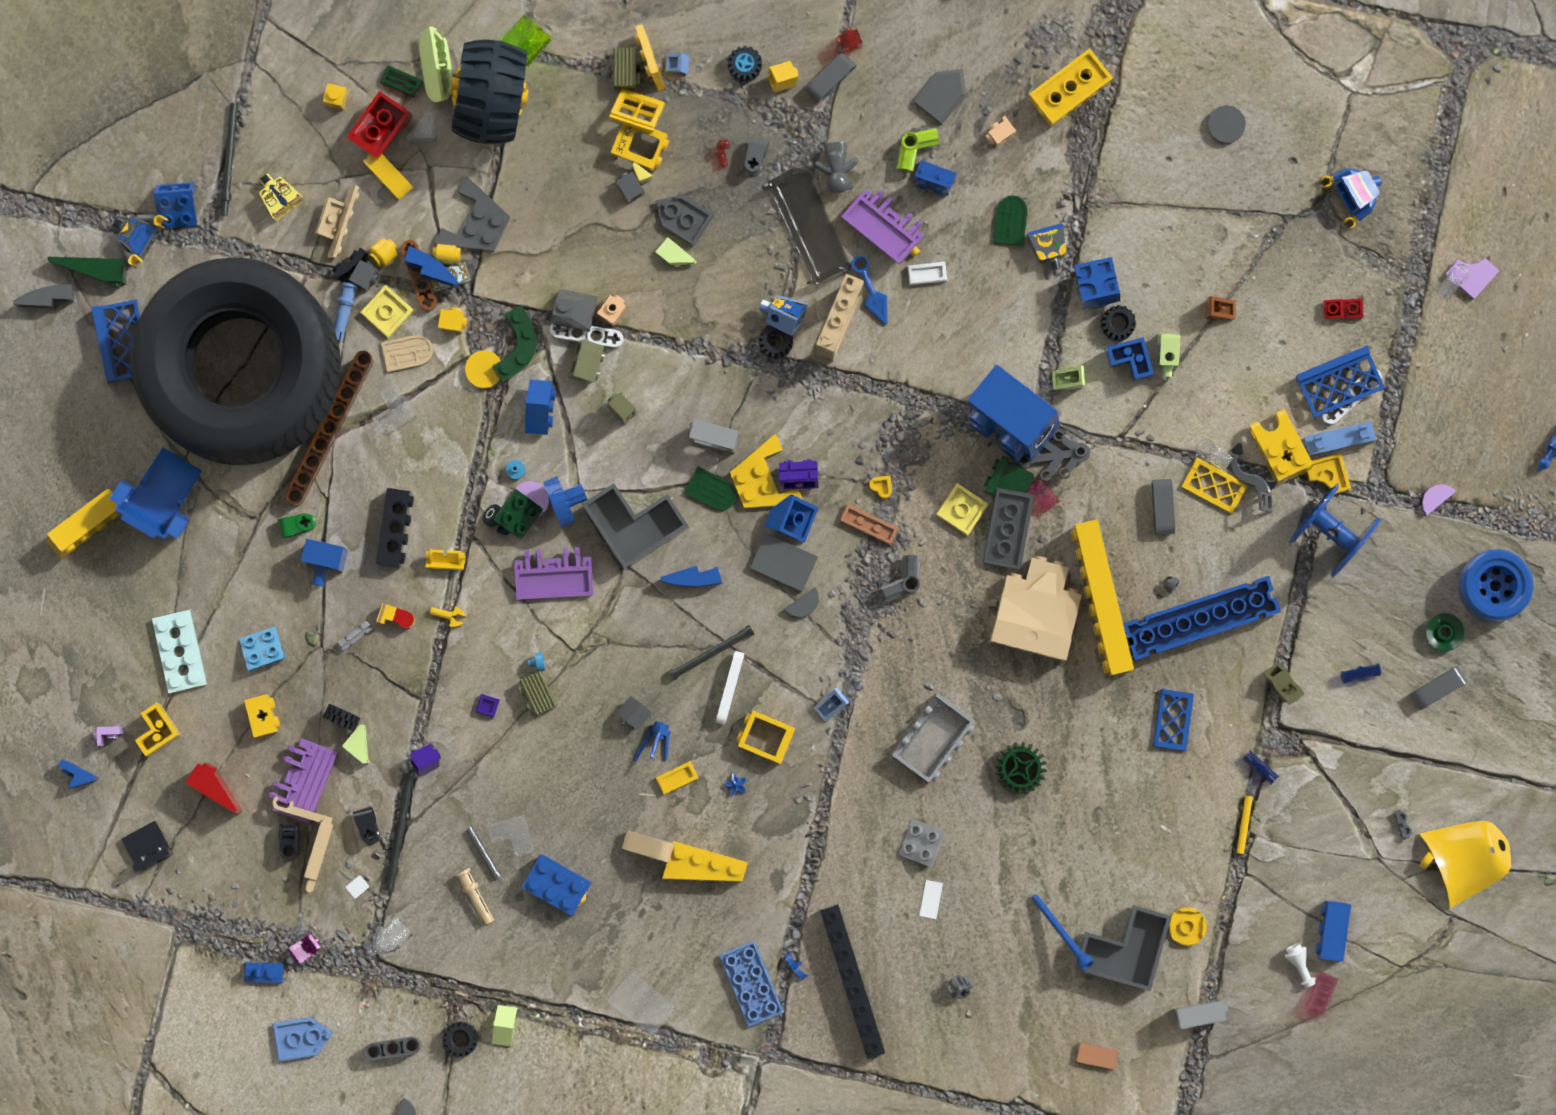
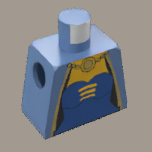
M777 296L773 303L762 300L759 311L768 314L767 324L789 335H793L805 318L808 303Z

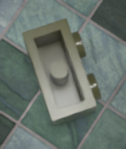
M584 339L577 341L568 378L586 384L597 381L600 374L598 367L605 355V352H603L604 346Z

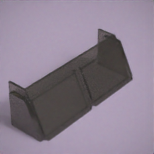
M792 168L768 181L769 185L763 189H770L810 275L811 280L807 284L815 283V285H821L852 271L850 261L832 222L828 218V213L809 172L805 168Z

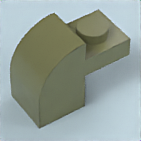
M1279 662L1263 673L1278 697L1288 705L1298 701L1299 698L1305 695L1303 690L1293 681L1287 669Z

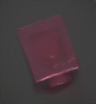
M1042 480L1034 482L1027 491L1029 494H1035L1034 500L1044 513L1060 502L1050 486Z

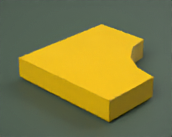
M1341 453L1312 460V470L1306 472L1308 482L1317 481L1323 483L1329 490L1338 483L1339 488L1335 494L1351 490Z

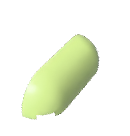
M428 27L422 32L419 41L425 89L430 100L442 102L450 96L453 77L446 38H442L436 31V28Z

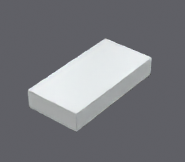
M945 262L907 266L909 285L947 282Z

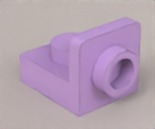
M123 726L97 727V731H94V742L97 743V746H104V735H106V738H118V734H123Z

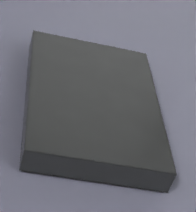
M765 533L750 569L802 592L818 556Z

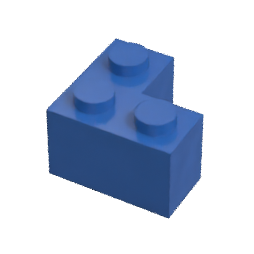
M1144 337L1106 347L1105 353L1109 367L1113 368L1129 364L1133 382L1154 375Z
M530 379L525 404V433L548 435L549 427H553L554 417L550 416V412L553 413L556 398V389H553V381Z

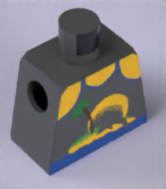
M1060 223L1027 233V240L1038 262L1044 263L1048 261L1050 271L1061 269L1059 258L1066 255L1063 224Z

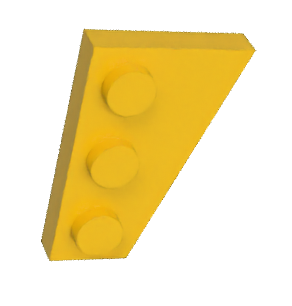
M643 24L636 26L638 34L634 36L638 46L642 45L643 50H640L643 62L647 60L648 65L645 66L648 77H653L658 91L665 90L666 88L659 74L660 71L653 57L654 54Z

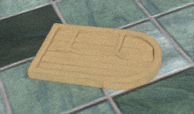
M411 335L381 342L387 372L423 365L433 355V346L430 340L422 335Z

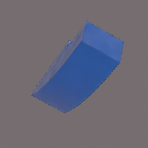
M409 246L404 260L405 264L422 269L420 274L423 278L458 288L457 279L444 265L421 250Z
M694 566L660 577L663 583L681 587H706L722 583L718 567L699 573L698 567Z

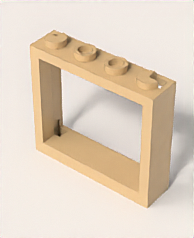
M849 274L845 275L816 344L817 355L834 361L862 295L863 280Z

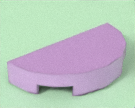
M1444 484L1435 485L1428 489L1423 495L1422 510L1425 515L1430 514L1455 493L1456 490Z

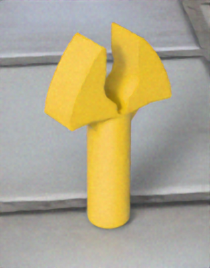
M456 606L452 612L434 607L430 609V615L449 619L451 622L450 627H458L464 624L463 622H457L453 618L456 615L466 617L465 613Z

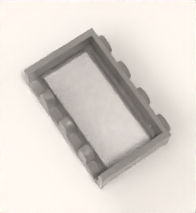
M936 693L897 745L891 756L927 783L931 780L934 782L941 773L938 771L942 765L946 766L951 760V752L954 749L957 751L962 745L963 741L961 739L965 734L969 735L974 729L973 723L975 720Z

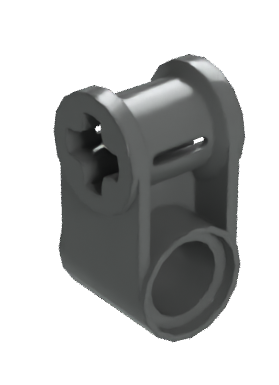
M753 137L749 138L745 158V170L749 175L756 176L761 173L769 141ZM753 162H756V166H754V169H752L750 165H752Z

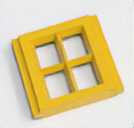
M621 89L609 119L653 133L664 109L665 102ZM624 100L637 103V108L624 104ZM643 105L655 109V111L652 113L640 108ZM620 109H624L633 112L634 114L633 116H630L619 111ZM639 114L649 117L651 120L648 122L636 117Z

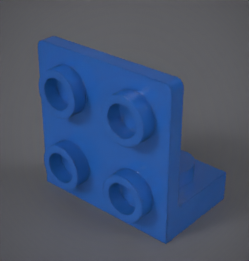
M921 160L917 172H915L913 183L920 189H932L937 195H949L956 172Z
M194 182L156 185L154 198L157 215L168 219V221L164 220L162 222V226L165 228L197 225L193 197L195 191Z

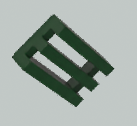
M387 65L380 81L381 84L413 98L416 97L420 89L419 87L423 82L421 79ZM389 71L396 73L400 76H403L409 80L416 82V85L408 83L388 73ZM386 78L413 89V92L386 81Z

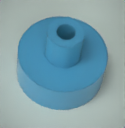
M512 460L506 466V473L511 479H521L525 474V466L519 460Z
M543 652L535 653V659L528 660L529 667L536 666L537 671H546Z

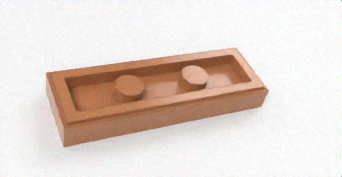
M848 503L839 520L890 546L899 530L898 527Z

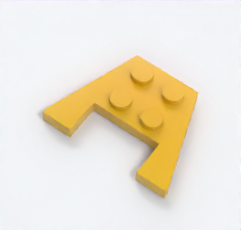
M776 434L730 472L744 508L775 506L789 495L802 499L799 489L779 494L764 458L783 451Z

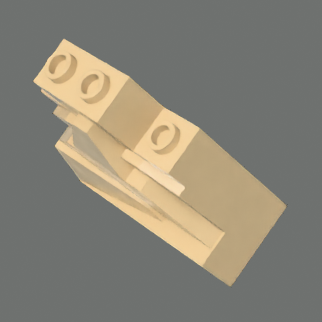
M1036 556L1030 560L1025 580L1022 579V575L1011 573V576H1006L989 643H996L1057 659L1064 663L1069 652L1071 636L1082 595L1078 594L1076 589L1067 588V591L1063 590L1069 567H1065L1066 563L1060 561L1050 563L1046 562L1047 558Z

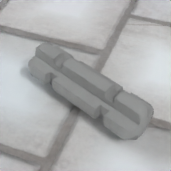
M363 622L360 625L361 627H357L350 632L346 639H341L338 642L339 647L346 651L350 648L349 645H354L365 636V633L368 634L372 631L373 628L369 622Z

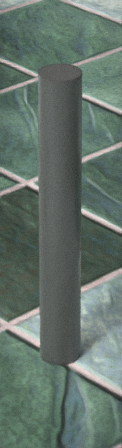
M473 827L467 829V834L494 879L497 880L502 877Z

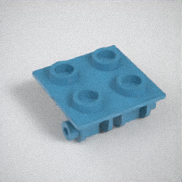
M276 626L239 639L248 671H255L259 667H266L267 664L272 665L273 662L283 661L286 658L284 651H282Z

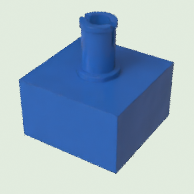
M306 539L301 562L316 567L312 584L324 587L326 573L329 569L343 572L348 550L342 546Z

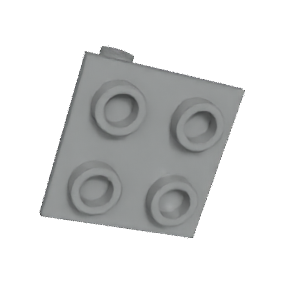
M912 819L898 855L932 867L946 831Z

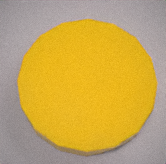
M486 350L477 351L472 354L465 366V373L469 382L482 389L497 385L500 379L492 366L501 361L499 357L493 352Z
M1190 907L1180 908L1172 914L1168 930L1172 939L1178 944L1191 946L1204 938L1207 923L1204 916L1197 909Z

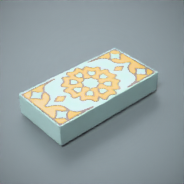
M465 262L447 267L457 279L458 285L471 281ZM430 280L434 292L451 287Z

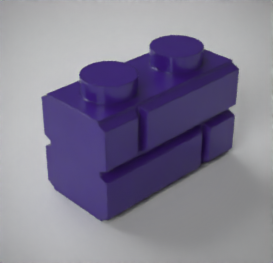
M805 459L802 462L786 460L783 463H779L780 490L819 488L817 461Z

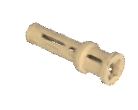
M468 868L455 875V878H458L463 887V893L468 895L485 926L495 919L478 890V882L474 881L470 873L471 869Z

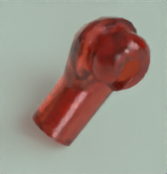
M728 139L717 142L716 156L720 168L728 166L725 149L730 148Z

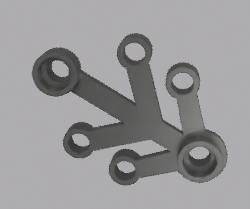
M1057 430L1053 434V440L1056 443H1062L1070 450L1062 451L1048 441L1044 448L1051 453L1036 455L1032 461L1026 458L1028 460L1026 463H1022L1020 460L1016 461V465L1026 470L1033 463L1052 461L1047 469L1042 470L1040 473V479L1043 482H1049L1052 474L1063 459L1071 458L1066 467H1062L1059 470L1060 478L1068 479L1077 463L1084 462L1089 458L1090 449L1084 443H1073L1065 437L1063 431ZM1056 434H1061V435H1062V438H1061V439H1057V438L1055 437V435H1056ZM1082 449L1084 454L1080 455L1077 451ZM1063 470L1068 471V475L1064 476L1061 474V472ZM1048 473L1049 478H1043L1042 475Z

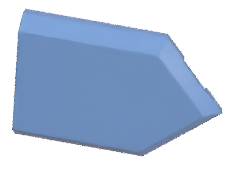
M312 1017L273 1023L278 1061L318 1055L333 1032Z

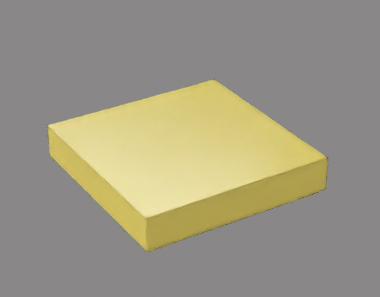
M385 285L363 308L360 314L389 339L414 310Z
M957 483L936 516L968 536L989 504Z

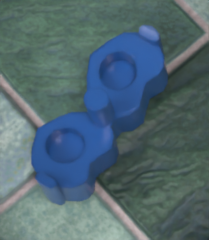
M791 951L785 955L788 965L801 980L809 976L798 968L803 964L801 960L795 964Z

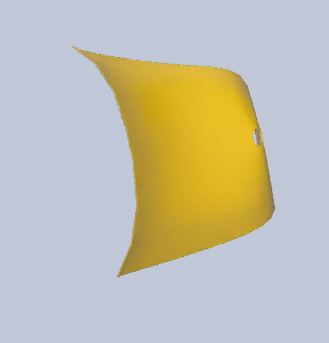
M1468 822L1419 833L1430 848L1442 874L1449 897V909L1501 880L1511 868L1509 842L1491 822ZM1499 840H1502L1504 842L1505 851H1502L1499 848ZM1490 847L1494 848L1495 853L1489 851Z

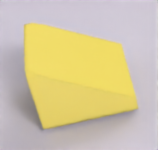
M632 163V168L640 184L653 179L652 175L637 163Z

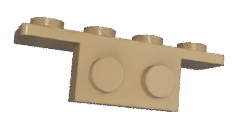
M349 186L344 203L326 197L315 234L332 240L327 254L329 259H336L341 253V241L347 234L346 226L348 220L353 215L352 207L359 197L358 186Z

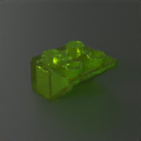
M524 14L501 41L527 53L526 66L529 67L553 38Z

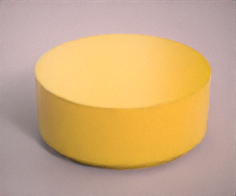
M1431 851L1426 854L1419 864L1424 870L1434 859Z

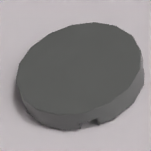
M1220 106L1208 118L1209 134L1219 143H1233L1245 131V117L1234 106Z

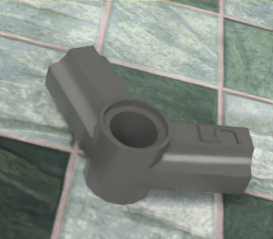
M903 555V579L881 587L887 603L917 592L920 586V556ZM914 580L916 588L908 589L905 584L906 581Z

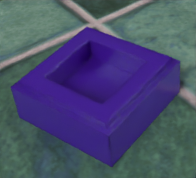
M481 694L476 713L494 718L500 699Z

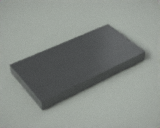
M996 488L983 558L984 564L1021 570L1035 494Z

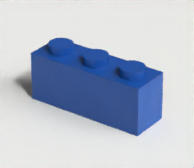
M1327 900L1325 904H1322L1321 915L1323 916V923H1320L1318 928V935H1321L1320 943L1317 942L1316 944L1318 958L1344 962L1351 904Z

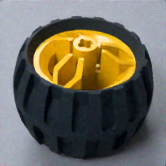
M484 39L464 43L460 67L457 69L455 76L458 78L452 77L450 95H452V102L454 104L452 132L464 139L481 144H503L514 141L518 119L522 113L523 107L521 106L526 107L528 89H526L525 82L527 53L498 40Z

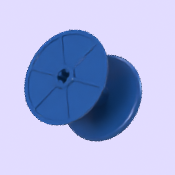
M1338 483L1322 498L1289 540V543L1295 542L1312 524L1327 536V540L1331 539L1346 551L1332 570V578L1351 560L1382 520L1381 518H1376L1358 537L1343 525L1342 520L1339 522L1328 513L1324 507L1339 488Z

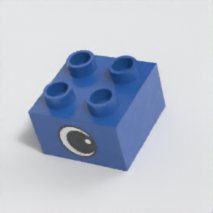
M997 364L967 400L971 411L968 416L972 421L970 425L987 439L993 432L1000 437L998 441L1002 444L1000 447L1002 451L1017 462L1023 455L1032 461L1060 427L1058 410Z

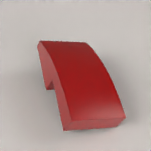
M1363 298L1323 300L1325 320L1364 318Z

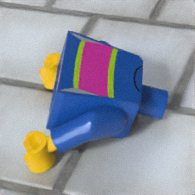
M1345 168L1334 173L1332 177H1322L1321 181L1326 179L1330 181L1328 185L1323 186L1325 189L1330 188L1332 182H1335L1334 186L1349 213L1355 215L1344 220V223L1348 219L1353 221V225L1348 229L1353 228L1356 221H1361L1373 211L1377 202L1375 197L1380 194L1377 187L1382 185V180L1379 176L1371 177L1368 171L1360 172L1357 169Z

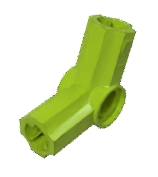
M936 128L916 133L908 132L903 136L897 170L913 172L917 150L940 145ZM913 139L915 145L909 147L905 144V140Z

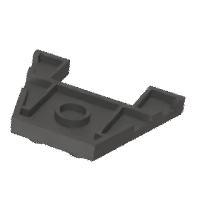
M465 177L459 193L475 200L476 203L460 236L441 228L435 245H454L456 248L495 252L510 220V216L472 180Z

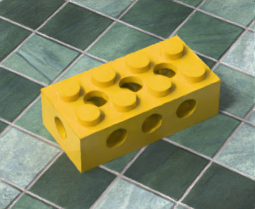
M1089 48L1032 91L1028 99L1052 128L1109 85L1113 77ZM1081 74H1088L1090 79H1082ZM1072 85L1075 88V90L1068 91L1066 89V86ZM1056 96L1060 99V102L1054 103L1050 98Z

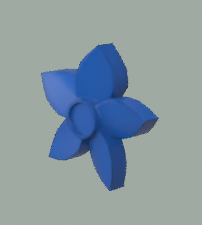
M732 774V781L724 783L727 787L731 788V796L735 795L737 790L741 793H746L743 784L747 778H739L738 780L737 775Z

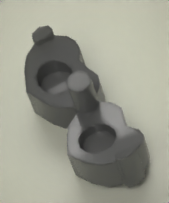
M1397 810L1394 817L1399 825L1398 830L1402 838L1409 839L1412 829L1405 823L1407 815L1405 812Z

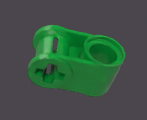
M307 513L283 517L277 520L282 538L296 536L300 533L311 531L316 527L315 517ZM305 518L310 520L308 527L302 524Z

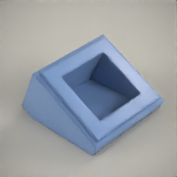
M684 53L666 54L665 73L688 74V55Z

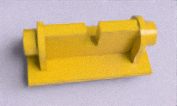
M430 549V551H426L427 560L425 568L464 570L466 556L460 550H447V555H444V550Z

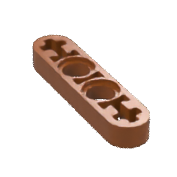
M406 240L402 244L401 250L404 259L407 254L405 249L408 248V244L420 250L414 240ZM407 265L421 308L425 311L434 310L437 306V299L431 281L421 277L422 269L414 272L411 270V266ZM421 279L426 280L428 283L427 287L423 290L417 287V282ZM427 293L428 298L433 300L431 307L423 305L426 299L424 295L420 297V294Z

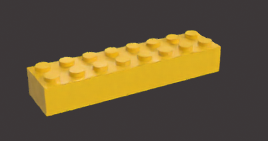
M1098 519L1075 524L1070 535L1072 542H1076L1077 545L1075 556L1082 566L1079 572L1081 580L1085 579L1086 583L1084 587L1086 599L1089 598L1091 603L1088 606L1090 617H1094L1095 620L1093 631L1095 636L1099 637L1100 642L1097 643L1099 654H1103L1104 657L1102 662L1103 672L1107 673L1108 677L1131 672L1134 670Z

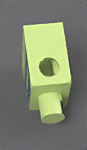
M1158 333L1157 364L1162 365V376L1173 377L1174 366H1179L1181 337L1179 334ZM1168 352L1171 353L1170 360L1165 359V355Z

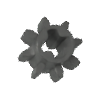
M961 975L952 977L949 981L950 985L947 986L952 998L957 996L958 999L966 998L970 994V989L973 988L968 977H962Z

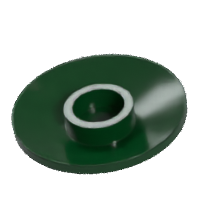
M1441 613L1434 616L1428 622L1426 638L1429 644L1436 650L1443 652L1452 651L1462 643L1464 627L1456 616L1449 613ZM1442 629L1447 631L1446 636L1441 635Z

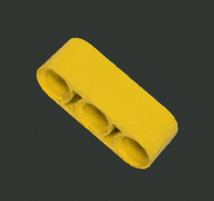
M369 154L362 160L399 201L413 189V186L383 154L379 159Z

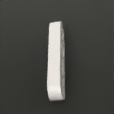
M552 323L550 326L551 335L561 340L577 342L584 339L609 348H619L624 342L622 333L613 329L591 326L590 332L582 330V336L575 338L572 336L574 328L569 329V337H566V332H560L557 335L556 331L553 330L558 325H553ZM599 331L602 334L601 339L593 341L591 339L592 332ZM608 332L607 337H614V334H617L620 341L613 344L612 340L606 339L607 343H603L605 339L604 333Z
M1362 375L1355 382L1363 385L1367 376ZM1374 380L1368 384L1371 389L1378 385L1377 381L1375 382ZM1351 385L1347 394L1358 396L1353 392L1354 385ZM1340 395L1333 402L1338 404L1340 399L1343 398L1344 395ZM1360 400L1350 403L1348 408H1338L1339 411L1333 416L1335 420H1328L1326 418L1328 416L1327 413L1321 415L1323 422L1328 425L1336 423Z
M738 651L734 653L716 719L717 724H726L745 653Z

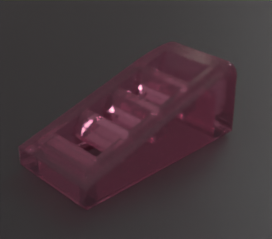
M1320 972L1304 1009L1322 1017L1325 1014L1338 979ZM1321 980L1330 983L1331 987L1320 983ZM1318 987L1328 991V994L1319 991ZM1315 995L1320 996L1325 1000L1322 1001L1320 999L1315 998ZM1312 1002H1314V1003H1316V1004H1318V1005H1320V1006H1322V1007L1320 1008V1007H1318V1006H1315V1005L1312 1004Z

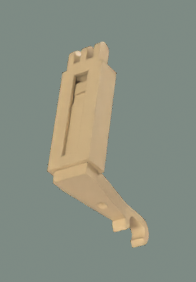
M275 796L273 799L275 809L320 822L304 877L308 878L305 887L306 891L312 892L333 828V818L294 807L293 800L289 802L290 805L287 808L278 806L276 804L278 797Z

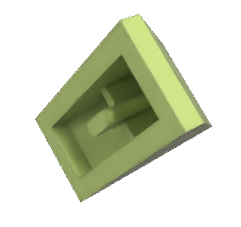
M1084 366L1052 371L1053 390L1083 388L1085 386Z
M359 725L342 747L363 764H369L366 725Z
M498 1005L493 1025L492 1044L512 1046L517 1008Z

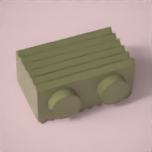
M613 48L614 89H637V84H640V72H637V65H640V53H637L636 48Z
M615 392L609 397L608 409L623 425L627 424L637 414L636 407L622 393L617 394Z
M541 671L520 680L521 685L518 687L522 696L526 695L529 700L526 704L531 714L535 713L538 716L557 707L556 701Z

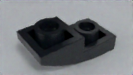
M359 248L358 251L355 250L352 253L350 263L345 260L341 263L338 262L333 270L335 279L341 280L351 274L360 260L364 261L368 253Z

